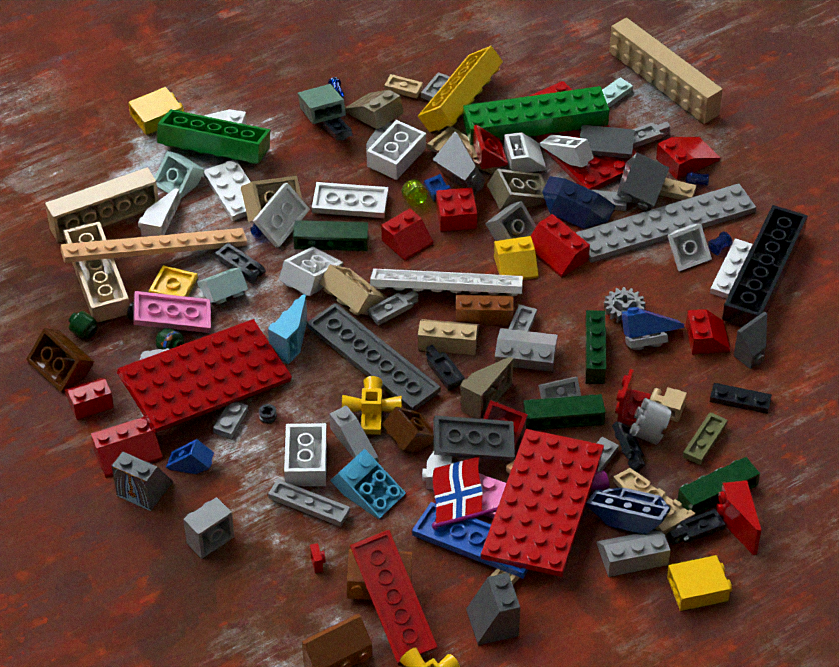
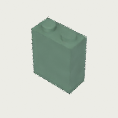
M331 84L298 92L300 109L312 124L346 116L344 99Z

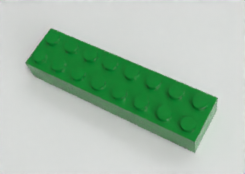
M601 86L463 105V123L470 145H473L475 125L480 126L502 141L505 134L522 132L530 137L579 130L582 125L607 126L609 122V107Z

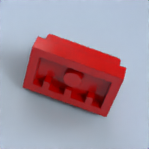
M633 369L629 370L628 376L624 375L623 389L618 391L616 401L619 402L615 413L618 414L617 421L631 426L636 422V418H634L636 409L641 407L645 398L650 399L651 397L649 393L632 389Z

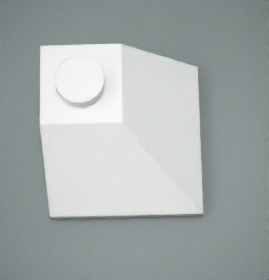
M701 224L689 225L667 236L678 271L712 259Z

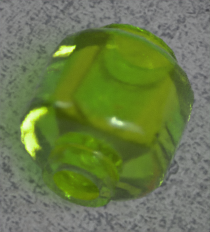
M410 180L402 187V196L411 206L423 204L428 197L427 189L419 180Z

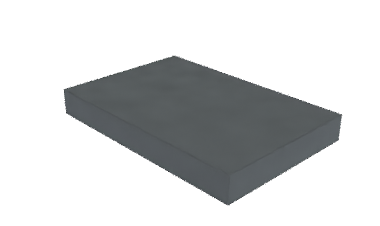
M591 125L581 126L580 138L588 139L593 155L632 158L635 130Z

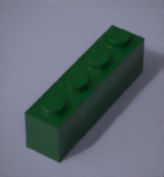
M295 220L293 232L294 249L315 247L319 250L368 251V222Z
M586 310L585 384H605V311Z
M602 394L523 401V413L528 414L525 420V428L529 430L605 424L606 412Z
M747 457L735 460L723 468L720 467L706 476L699 477L696 481L682 485L678 491L677 501L682 503L683 508L688 511L692 510L698 515L720 503L719 492L722 491L723 483L747 480L749 489L758 486L760 472Z

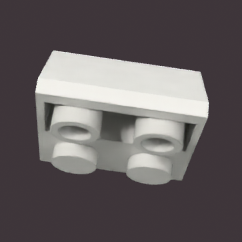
M522 132L504 135V151L508 160L509 170L521 172L546 170L538 142Z

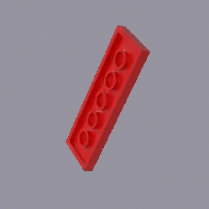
M390 530L351 544L350 548L397 664L401 663L400 659L412 648L416 647L420 655L437 649V644Z

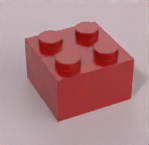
M472 187L436 191V209L441 232L477 229V210Z

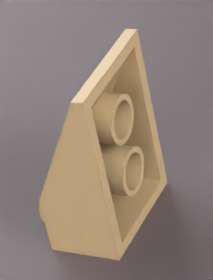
M297 176L252 181L241 186L248 222H253L254 218L284 183H288L302 199Z

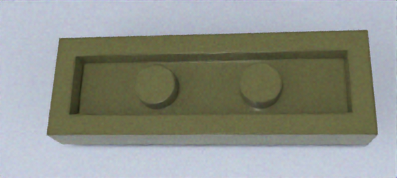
M710 412L684 450L683 458L701 465L727 426L728 420Z

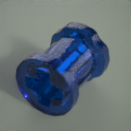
M723 231L719 234V237L708 242V247L712 253L719 255L722 249L730 247L733 241L731 236Z

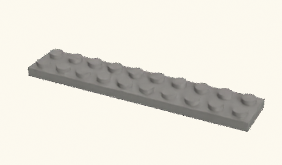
M735 184L579 231L576 234L590 244L589 261L594 262L668 239L667 236L672 232L689 225L701 224L702 228H706L755 213L756 206L742 186Z

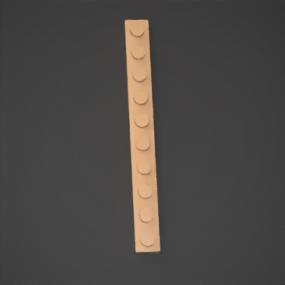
M243 228L61 244L60 250L64 263L218 249L227 243L234 247L247 245V238Z

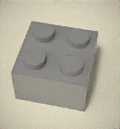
M217 497L206 502L201 508L189 513L183 519L186 542L201 559L235 537L232 512Z

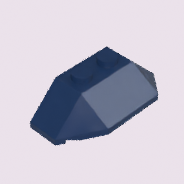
M550 176L542 191L550 215L553 214L557 218L582 229L607 223L616 205L599 193L565 178Z
M613 488L604 491L595 490L586 503L587 507L608 526L641 534H647L662 524L670 511L669 505L666 504L661 496L628 488Z

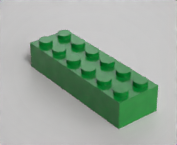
M170 109L157 125V143L165 146L180 147L183 150H194L198 153H209L217 157H228L232 160H243L250 164H258L270 149L271 129Z

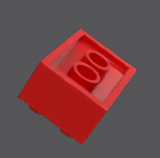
M671 137L657 145L656 159L661 164L669 167L668 172L676 180L720 161V157L700 137Z
M745 480L723 483L722 491L719 492L720 503L717 504V512L725 522L727 529L752 555H757L761 526L748 482Z

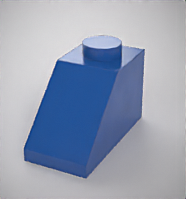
M196 439L172 451L166 468L198 474L211 467L214 452Z

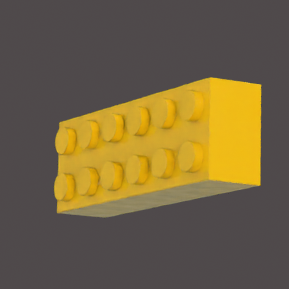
M492 46L469 54L420 112L418 118L429 132L440 131L446 126H453L457 122V118L463 114V105L473 103L474 97L482 92V87L491 81L490 77L500 70L499 67L503 61Z

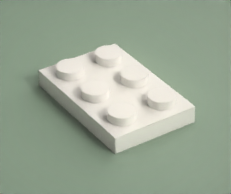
M284 183L254 218L253 222L276 248L280 247L294 230L295 220L301 221L310 208L288 183Z

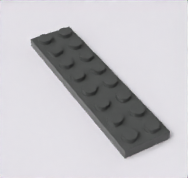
M336 303L307 322L308 329L366 376L381 378L383 381L381 388L392 397L402 396V405L408 410H417L441 392V387Z

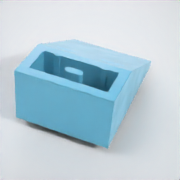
M305 294L296 299L287 311H284L280 318L268 328L269 344L273 347L281 361L287 364L301 351L307 324Z
M366 449L361 451L330 480L345 497L378 519L406 494Z

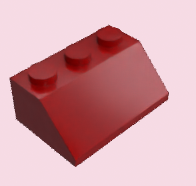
M553 214L539 222L530 235L536 257L561 278L589 260L590 244Z
M145 417L91 433L93 449L105 478L113 475L112 465L122 452L148 463L163 459L156 434Z

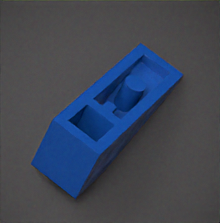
M631 307L627 309L628 311L622 312L624 334L629 338L684 328V324L676 319L639 309L638 307Z

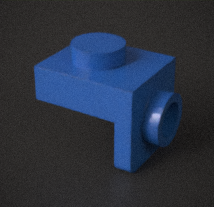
M441 174L424 181V185L433 202L436 201L437 190L451 189L449 185H446Z

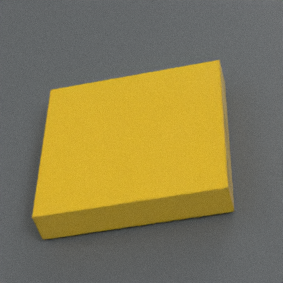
M163 265L148 292L188 297L198 279L197 273Z

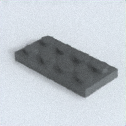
M434 416V455L514 460L513 421Z

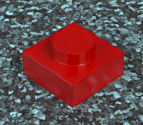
M318 543L311 544L310 556L314 572H323V563H326L325 553L320 551Z

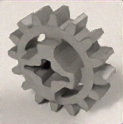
M623 287L622 291L615 288V293L610 291L609 296L605 297V314H610V319L616 318L618 323L622 320V312L628 311L627 309L631 307H638L644 310L646 303L644 302V297L639 296V292L633 293L632 288L629 291H626L625 287Z

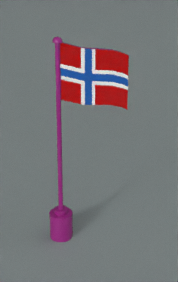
M479 457L434 468L432 478L436 503V522L432 524L434 530L441 526L496 512L498 507L482 511V487L478 471ZM602 470L596 473L589 495L593 494L595 490L604 491L609 489V480L605 471Z

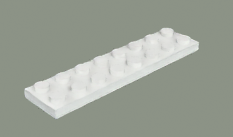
M373 269L370 286H374L376 289L393 287L395 290L412 288L414 291L431 289L433 292L450 290L452 293L469 291L471 294L488 292L490 295L507 293L509 296H517L522 294L523 276Z

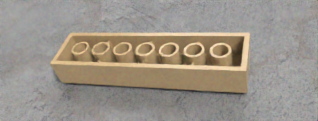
M627 17L611 26L609 52L633 69L637 74L646 79L647 82L654 85L659 91L663 92L705 124L719 115L723 91L721 87Z

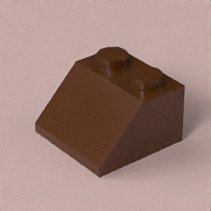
M395 407L382 424L387 430L386 433L395 439L398 443V448L403 452L417 453L434 444L433 427L420 412Z

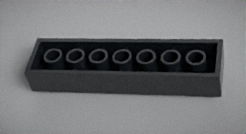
M772 205L724 304L722 320L743 327L764 311L768 312L805 232L808 215Z

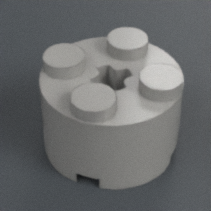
M645 398L641 407H638L635 411L634 418H636V422L632 424L629 434L657 445L663 437V434H661L663 429H666L671 416L670 408Z

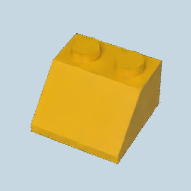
M531 236L494 241V259L499 275L523 276V280L538 278L536 254Z

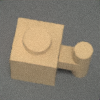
M668 387L665 395L661 396V390L655 388L650 400L669 407L671 410L670 420L678 422L685 407L687 393Z

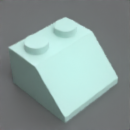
M167 151L154 178L157 187L167 193H170L175 188L179 189L181 199L198 185L205 169L178 153Z
M232 268L197 282L205 297L210 299V303L215 302L216 305L227 301L226 297L231 295L233 298L244 294L243 291L248 289L241 268Z

